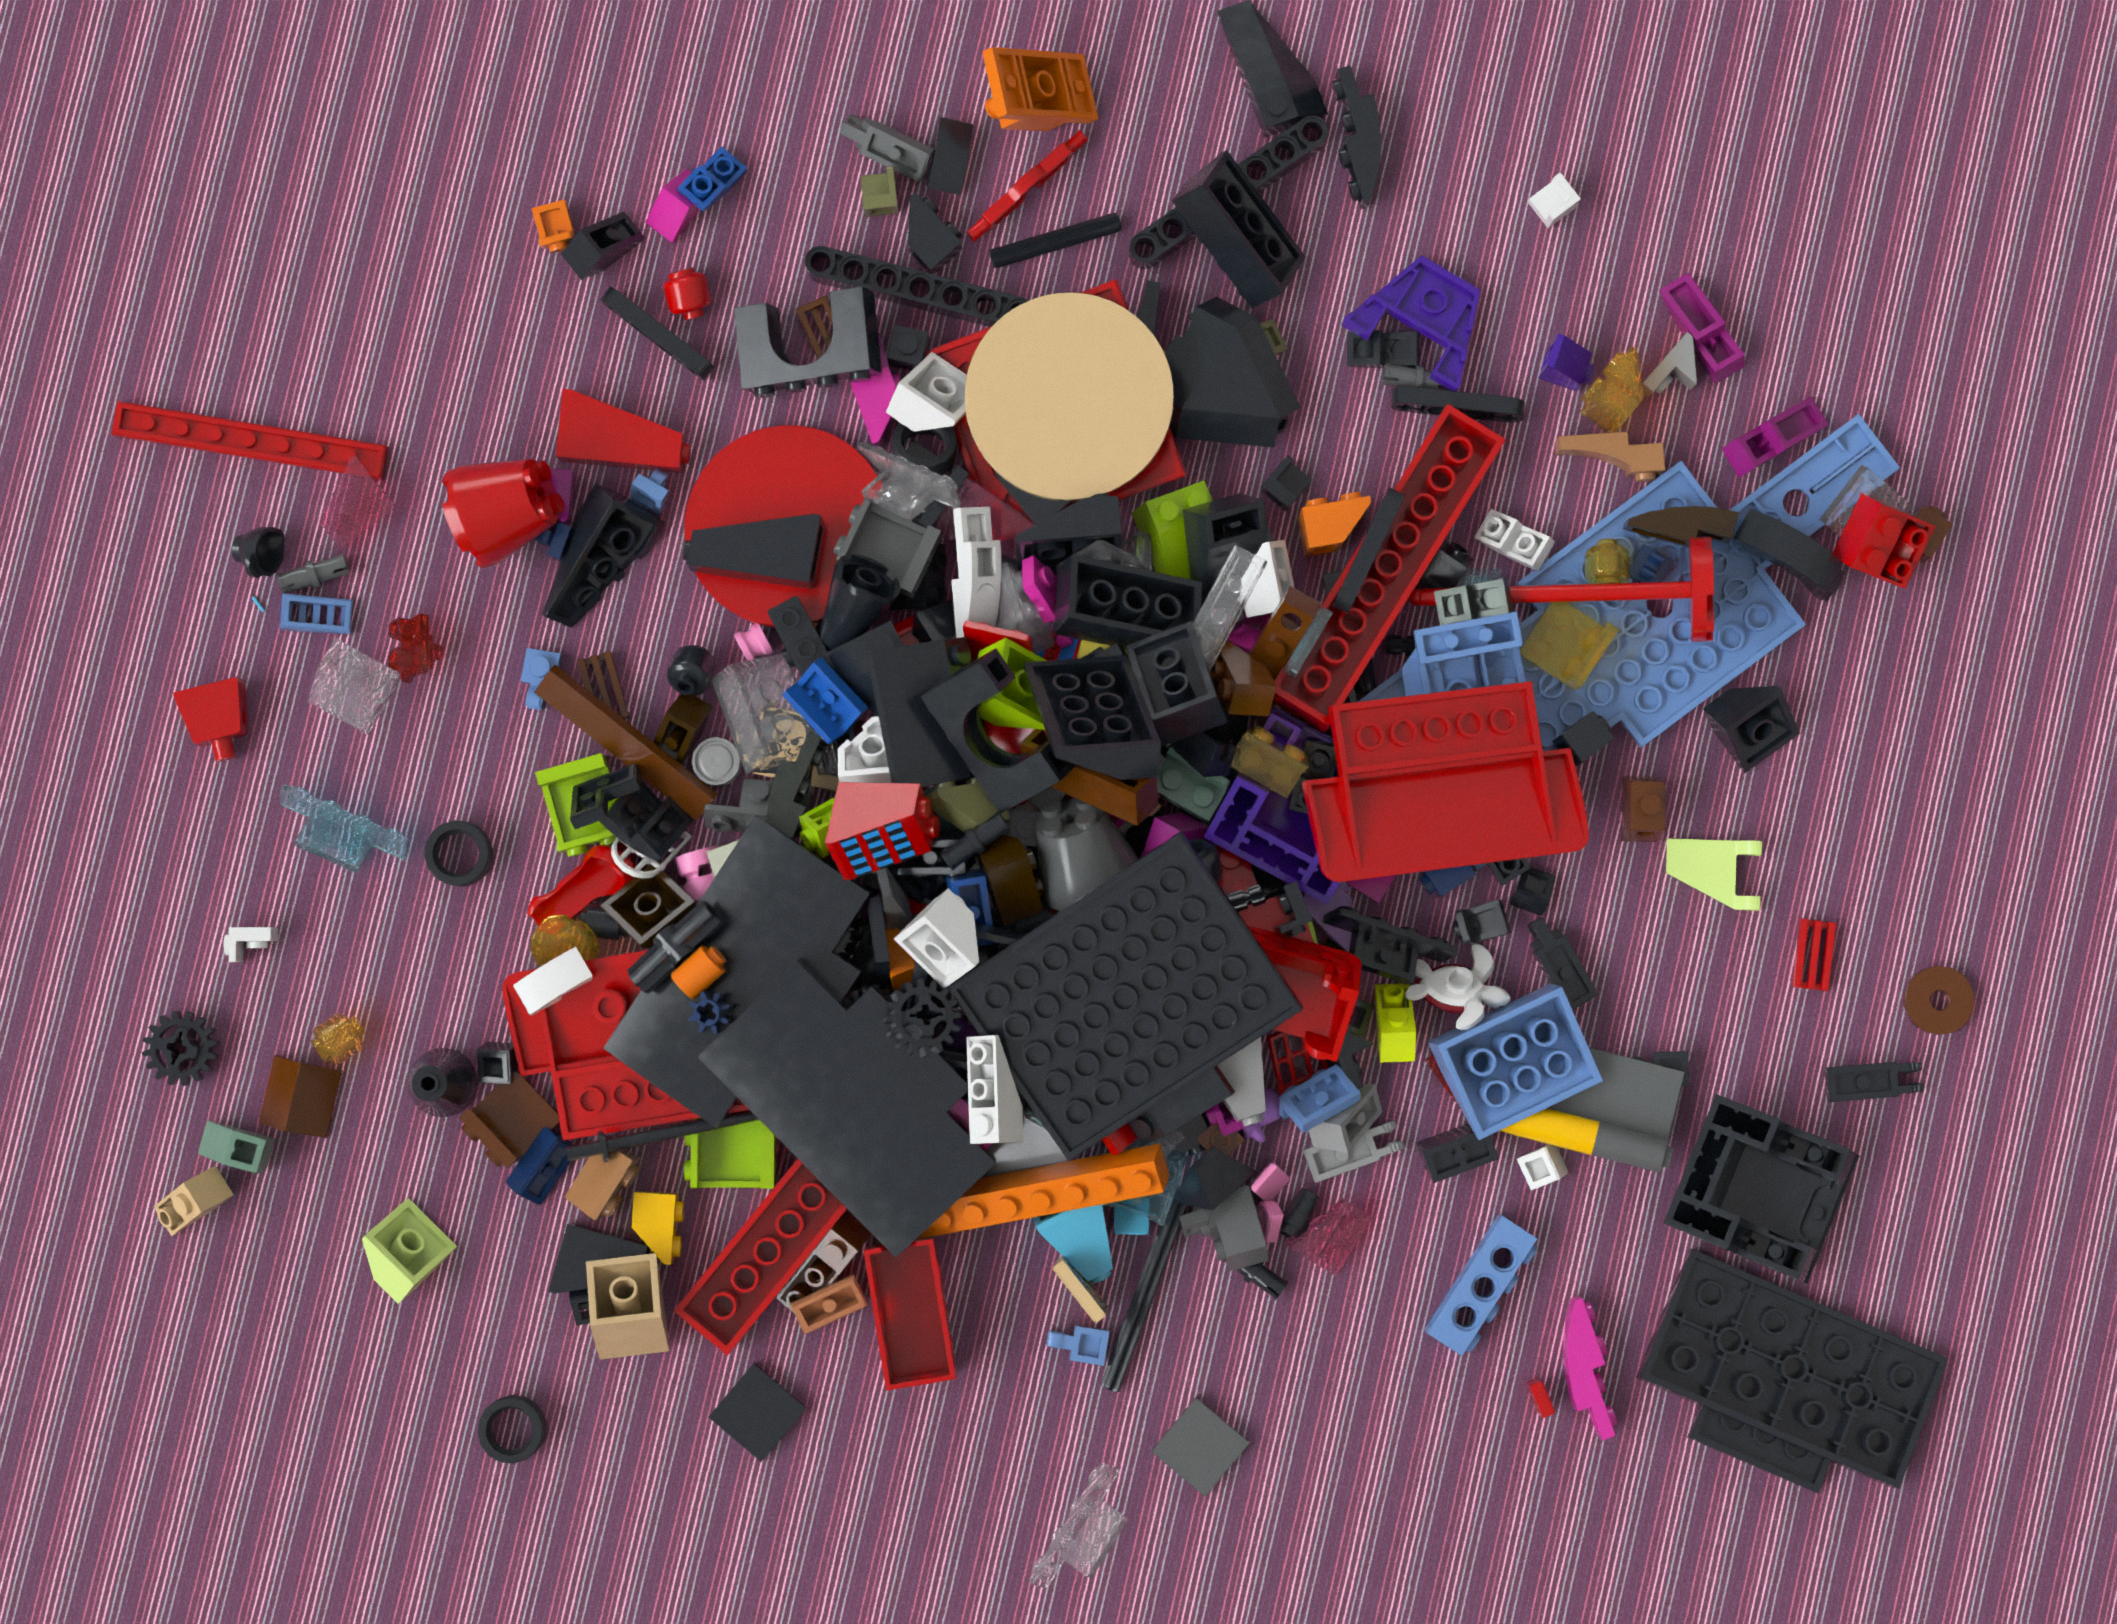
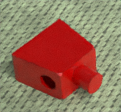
M233 677L173 692L174 699L193 743L198 746L212 744L216 762L236 758L232 739L248 735L245 681L239 677Z

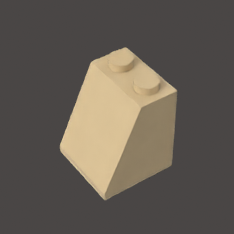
M656 1253L586 1261L590 1327L599 1359L669 1351L667 1318Z

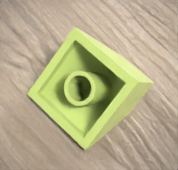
M409 1198L362 1238L373 1279L398 1304L412 1293L457 1247Z

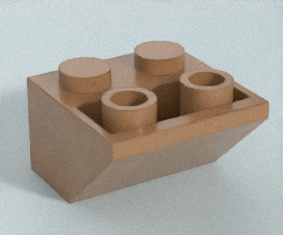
M627 1149L609 1152V1161L605 1163L602 1160L601 1154L589 1157L565 1195V1198L595 1221L605 1216L607 1218L609 1215L612 1216L623 1199L618 1195L623 1186H631L638 1176L641 1168L637 1166V1163L641 1158Z

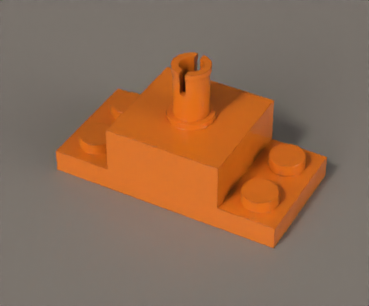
M991 47L982 51L992 97L988 98L985 102V109L992 119H999L1001 129L1049 131L1064 123L1090 124L1099 119L1084 54Z

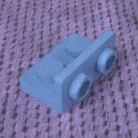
M1336 1064L1327 1070L1317 1071L1311 1079L1304 1083L1286 1089L1279 1096V1115L1283 1119L1290 1117L1302 1133H1305L1361 1101V1092Z

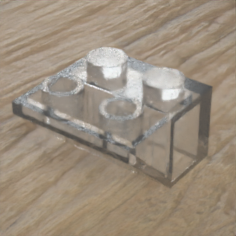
M1005 562L1001 564V590L996 621L997 628L1015 629L1030 635L1033 653L1037 654L1055 645L1052 635L1054 623L1053 621L1044 623L1036 606L1025 593L1022 570L1018 571L1011 564Z
M335 638L317 669L308 702L369 735L403 675Z

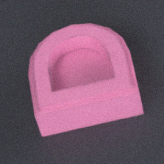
M1260 1201L1256 1211L1265 1242H1277L1284 1214L1275 1201Z

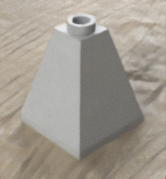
M1260 1037L1218 1064V1067L1235 1090L1233 1095L1222 1102L1237 1122L1242 1121L1244 1127L1263 1121L1262 1114L1266 1112Z

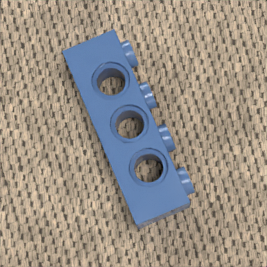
M1498 1214L1423 1331L1463 1356L1465 1351L1470 1353L1481 1338V1335L1477 1332L1484 1321L1490 1323L1497 1314L1500 1306L1496 1303L1502 1293L1509 1294L1519 1278L1515 1275L1522 1263L1527 1265L1535 1255L1537 1247L1534 1244L1537 1238ZM1500 1248H1507L1511 1256L1509 1263L1503 1267H1497L1493 1261L1494 1253ZM1488 1277L1492 1283L1491 1291L1485 1296H1478L1474 1289L1476 1281L1479 1278ZM1461 1307H1470L1473 1311L1471 1322L1467 1325H1459L1455 1318L1456 1312Z

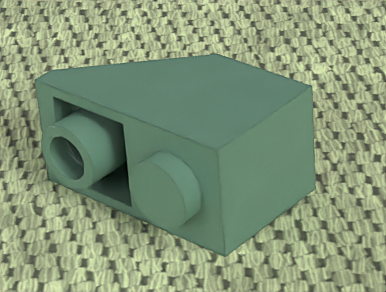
M207 1120L198 1154L227 1166L256 1174L266 1172L275 1138Z

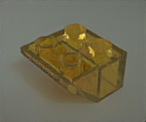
M1633 346L1625 354L1619 350L1602 371V374L1606 376L1605 380L1603 381L1598 377L1580 399L1586 403L1580 410V413L1606 433L1617 432L1644 398L1638 352Z

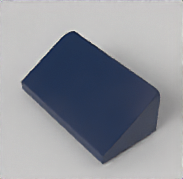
M543 1127L507 1178L506 1184L517 1195L541 1205L571 1162L567 1159L565 1148L575 1146V1144L568 1140L563 1141L562 1136L547 1127Z

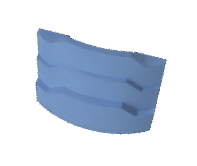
M1517 611L1414 630L1415 649L1401 667L1405 696L1525 682L1519 646H1523Z

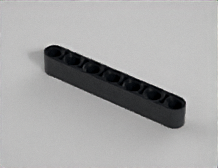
M1318 116L1305 117L1238 163V166L1258 193H1260L1323 148L1328 135L1326 122ZM1308 128H1313L1319 132L1320 139L1308 141L1304 138L1302 132ZM1279 148H1287L1291 151L1293 157L1290 160L1282 161L1276 157L1275 151ZM1251 167H1259L1264 171L1265 176L1263 179L1253 180L1248 176L1247 170ZM1175 207L1132 238L1129 246V259L1135 267L1149 269L1194 239L1197 234ZM1168 225H1176L1181 229L1182 234L1177 238H1169L1164 234L1163 229ZM1140 244H1148L1153 248L1154 253L1150 257L1142 258L1136 254L1135 248Z
M826 246L813 247L805 256L808 275L817 283L840 289L862 286L873 291L875 298L987 327L993 326L1006 313L1029 301L1020 296ZM818 258H826L830 261L829 268L822 272L814 270L812 264ZM858 266L863 270V274L857 280H850L845 276L848 268ZM884 275H892L897 281L892 288L884 289L878 285L879 279ZM918 283H924L930 288L928 294L923 297L914 296L911 293V289ZM949 292H958L962 295L963 299L958 305L950 306L945 303L944 297ZM990 300L996 305V308L990 314H982L977 310L978 304L981 301Z

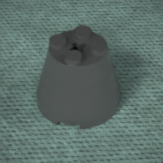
M1077 798L1061 802L1056 800L1049 801L1041 807L1042 814L1036 823L1037 872L1045 891V896H1042L1048 911L1052 908L1061 911L1138 860V856L1108 812Z

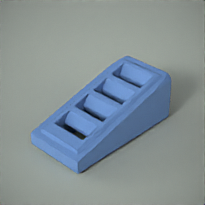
M283 593L279 630L350 635L353 600ZM292 604L299 605L298 622L291 621ZM306 605H313L312 623H305ZM321 606H327L326 625L319 624ZM335 607H341L340 626L333 625Z

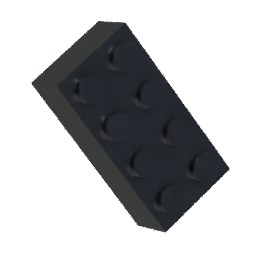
M1071 554L1057 571L1054 634L1109 646L1118 643L1126 649V645L1192 621L1200 642L1202 582Z

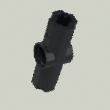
M702 900L682 920L667 926L653 939L654 946L627 970L629 978L644 993H650L725 924L722 919L723 917L707 901Z

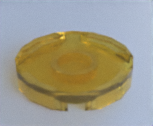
M567 915L550 916L542 921L531 937V952L535 962L540 967L574 947L577 948L583 960L596 959L599 954V943L595 933L586 923L579 919L574 921L568 919L569 916Z

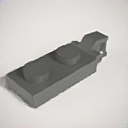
M850 114L843 122L839 133L856 141L855 146L860 149V154L886 167L893 166L894 171L917 182H921L925 177L934 152L933 148L867 117L861 119Z

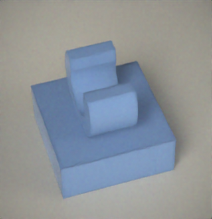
M658 469L653 471L649 479L638 474L631 486L630 500L660 516L667 504L669 490L665 489L667 484L665 480L668 475Z

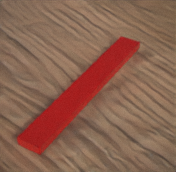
M117 401L111 433L115 437L381 481L384 478L389 447L386 445Z

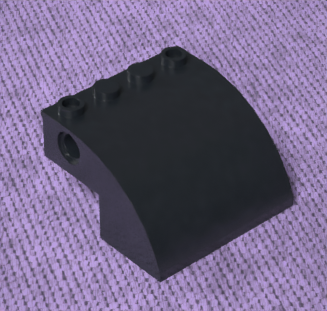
M1716 1094L1664 1224L1808 1284L1860 1155L1851 1149L1792 1127L1781 1119Z

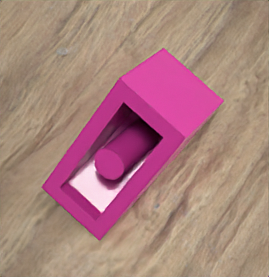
M888 366L882 368V374L870 375V381L850 382L874 449L881 447L894 420L892 416L886 413V410L898 383L901 381L898 373L891 375Z

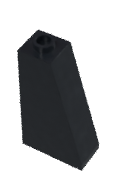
M809 514L692 530L691 540H686L684 544L683 560L687 561L686 564L692 572L813 589L825 523L821 515Z

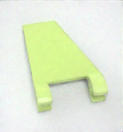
M1667 838L1666 873L1734 910L1759 911L1760 896H1737L1735 894L1737 855H1762V841Z

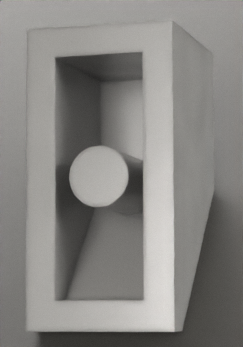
M1369 1083L1358 1089L1361 1092V1101L1308 1130L1313 1147L1349 1153L1383 1112L1375 1084Z

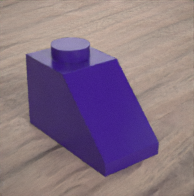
M1558 333L1548 347L1538 378L1577 392L1582 383H1589L1595 366L1589 363L1592 353L1565 335Z

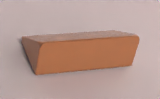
M853 1274L790 1303V1306L804 1334H807L868 1306L861 1286Z

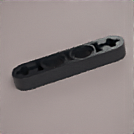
M610 286L601 297L600 301L607 308L701 380L705 381L715 368L701 354Z
M1408 386L1392 389L1391 408L1397 411L1440 416L1445 406L1449 404L1472 419L1508 423L1520 422L1524 419L1525 402L1519 398Z
M1391 487L1388 488L1332 607L1347 614L1349 613L1405 496L1404 493Z

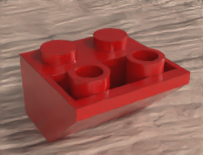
M1861 493L1835 546L1833 554L1851 568L1906 589L1936 526L1892 505Z

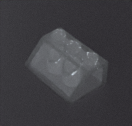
M783 654L734 663L712 677V684L746 774L779 766L781 759L787 761L797 759L808 732L817 735L811 725L783 697L785 690L797 683L793 669L789 667Z

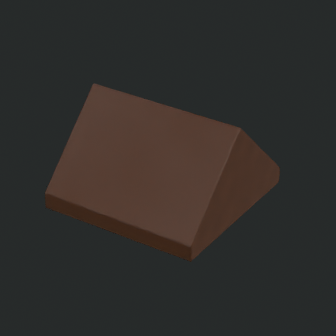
M274 1055L258 1123L284 1132L327 1138L343 1070Z

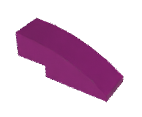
M1689 273L1659 289V294L1682 335L1684 336L1688 332L1693 336L1694 354L1715 384L1744 368L1745 354L1727 332L1726 323Z
M1812 396L1736 438L1723 447L1722 451L1740 478L1824 429L1829 424Z

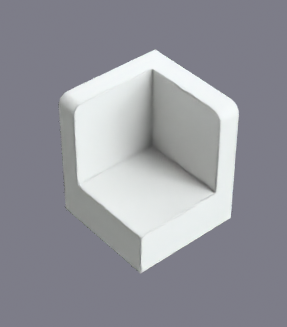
M1558 173L1554 176L1551 183L1529 198L1528 203L1546 227L1549 228L1575 209L1581 198L1564 176Z

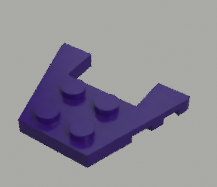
M1421 255L1390 280L1384 288L1370 296L1354 312L1349 313L1344 318L1341 326L1368 341L1384 313L1391 315L1446 348L1429 378L1450 391H1457L1461 385L1462 372L1467 357V348L1475 319L1480 289Z

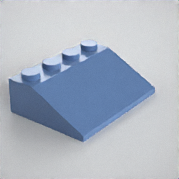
M1552 983L1508 1003L1505 1007L1497 1008L1484 1014L1481 1022L1468 1030L1455 1028L1428 1041L1444 1079L1478 1140L1603 1081L1562 986Z

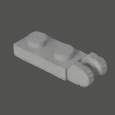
M1395 1120L1368 1129L1349 1153L1313 1146L1303 1149L1314 1183L1379 1161L1380 1157L1405 1148L1403 1141L1397 1140L1378 1149L1375 1146L1373 1136L1393 1131L1397 1128Z

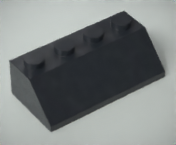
M1227 150L1220 153L1186 181L1172 200L1179 214L1185 218L1197 234L1199 241L1206 246L1217 261L1220 269L1226 273L1237 288L1238 293L1247 301L1251 308L1282 294L1306 258Z

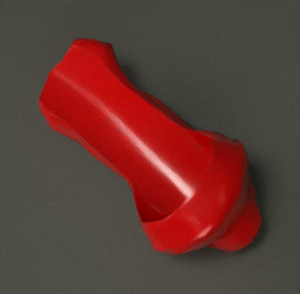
M623 843L617 844L619 856L628 848ZM612 844L592 847L585 854L582 863L565 876L554 890L545 895L532 898L527 914L540 929L552 934L562 933L589 903L603 896L614 895L635 878L623 872L615 864L611 856ZM631 852L623 860L624 863L633 869L635 868V853Z

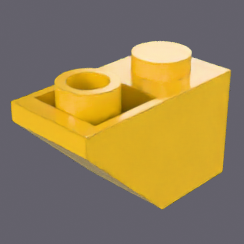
M634 1192L632 1229L653 1253H656L663 1264H673L675 1257L681 1256L682 1236H676L677 1222H683L684 1201H679V1193Z

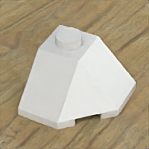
M879 716L871 717L862 726L863 731L852 741L847 739L838 748V779L840 782L891 783Z

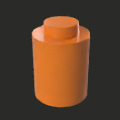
M702 945L671 973V977L688 997L695 1000L701 992L705 991L726 972V968L723 965L726 959L714 946L707 948Z

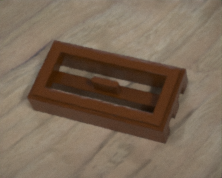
M826 295L795 309L817 359L823 355V352L805 313L811 311L828 348L831 338L817 310V307L823 305L833 326L831 305Z
M611 651L577 660L585 689L595 696L587 666L593 665L603 703L613 710L600 662L606 661L620 713L617 714L623 719L629 718V712Z

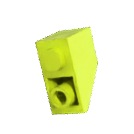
M1375 984L1376 1030L1380 1063L1415 1061L1416 1026L1412 1001L1408 1000L1405 996L1410 984Z

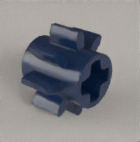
M707 991L701 992L702 1001L689 1003L694 1008V1015L690 1016L688 1020L697 1021L700 1024L698 1028L699 1033L706 1032L708 1027L711 1026L712 1032L719 1034L721 1033L720 1024L732 1023V1020L727 1015L728 1010L733 1007V1004H725L721 1001L723 998L722 992H717L713 999H711L710 994ZM713 1006L712 1011L717 1014L716 1018L708 1019L709 1013L705 1011L706 1007Z

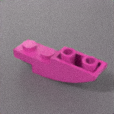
M1575 1296L1570 1300L1563 1332V1364L1567 1390L1573 1409L1576 1411L1588 1409L1597 1437L1605 1440L1616 1436L1613 1426L1618 1425L1611 1405L1605 1406L1601 1395V1393L1606 1392L1600 1373H1594L1593 1369L1606 1365L1603 1356L1607 1355L1608 1352L1601 1334L1596 1336L1591 1323L1596 1321V1317L1590 1302L1584 1303L1583 1298Z

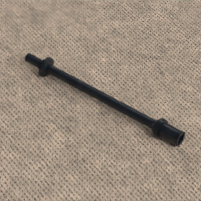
M750 1110L728 1113L717 1128L701 1118L606 1139L603 1131L597 1132L598 1141L566 1147V1155L568 1161L601 1154L602 1160L605 1163L609 1161V1152L744 1124L759 1119Z

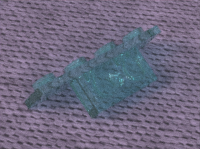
M283 784L281 787L280 804L308 817L295 839V846L357 874L373 847L403 860L407 857L409 840L401 832L378 826L364 815L349 813L333 801H323L311 796L304 788L298 786L291 787L287 784Z

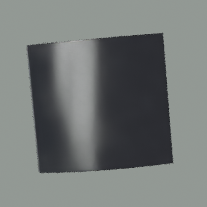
M641 781L640 790L617 798L608 808L607 818L599 822L629 847L651 859L659 861L693 820L670 796L661 802Z

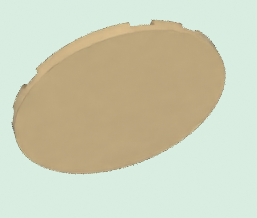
M1055 293L1029 300L1006 313L989 329L979 343L969 365L965 383V410L968 425L978 449L988 464L1003 479L1016 488L1031 495L1054 501L1081 500L1083 498H1090L1095 494H1109V492L1132 481L1151 463L1158 453L1167 435L1173 412L1174 396L1171 371L1167 358L1153 333L1140 319L1124 307L1110 300L1084 293Z

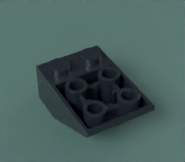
M1239 493L1183 509L1191 580L1202 582L1201 609L1234 589L1240 591L1241 594L1240 583L1261 545L1265 543L1267 535L1263 499Z

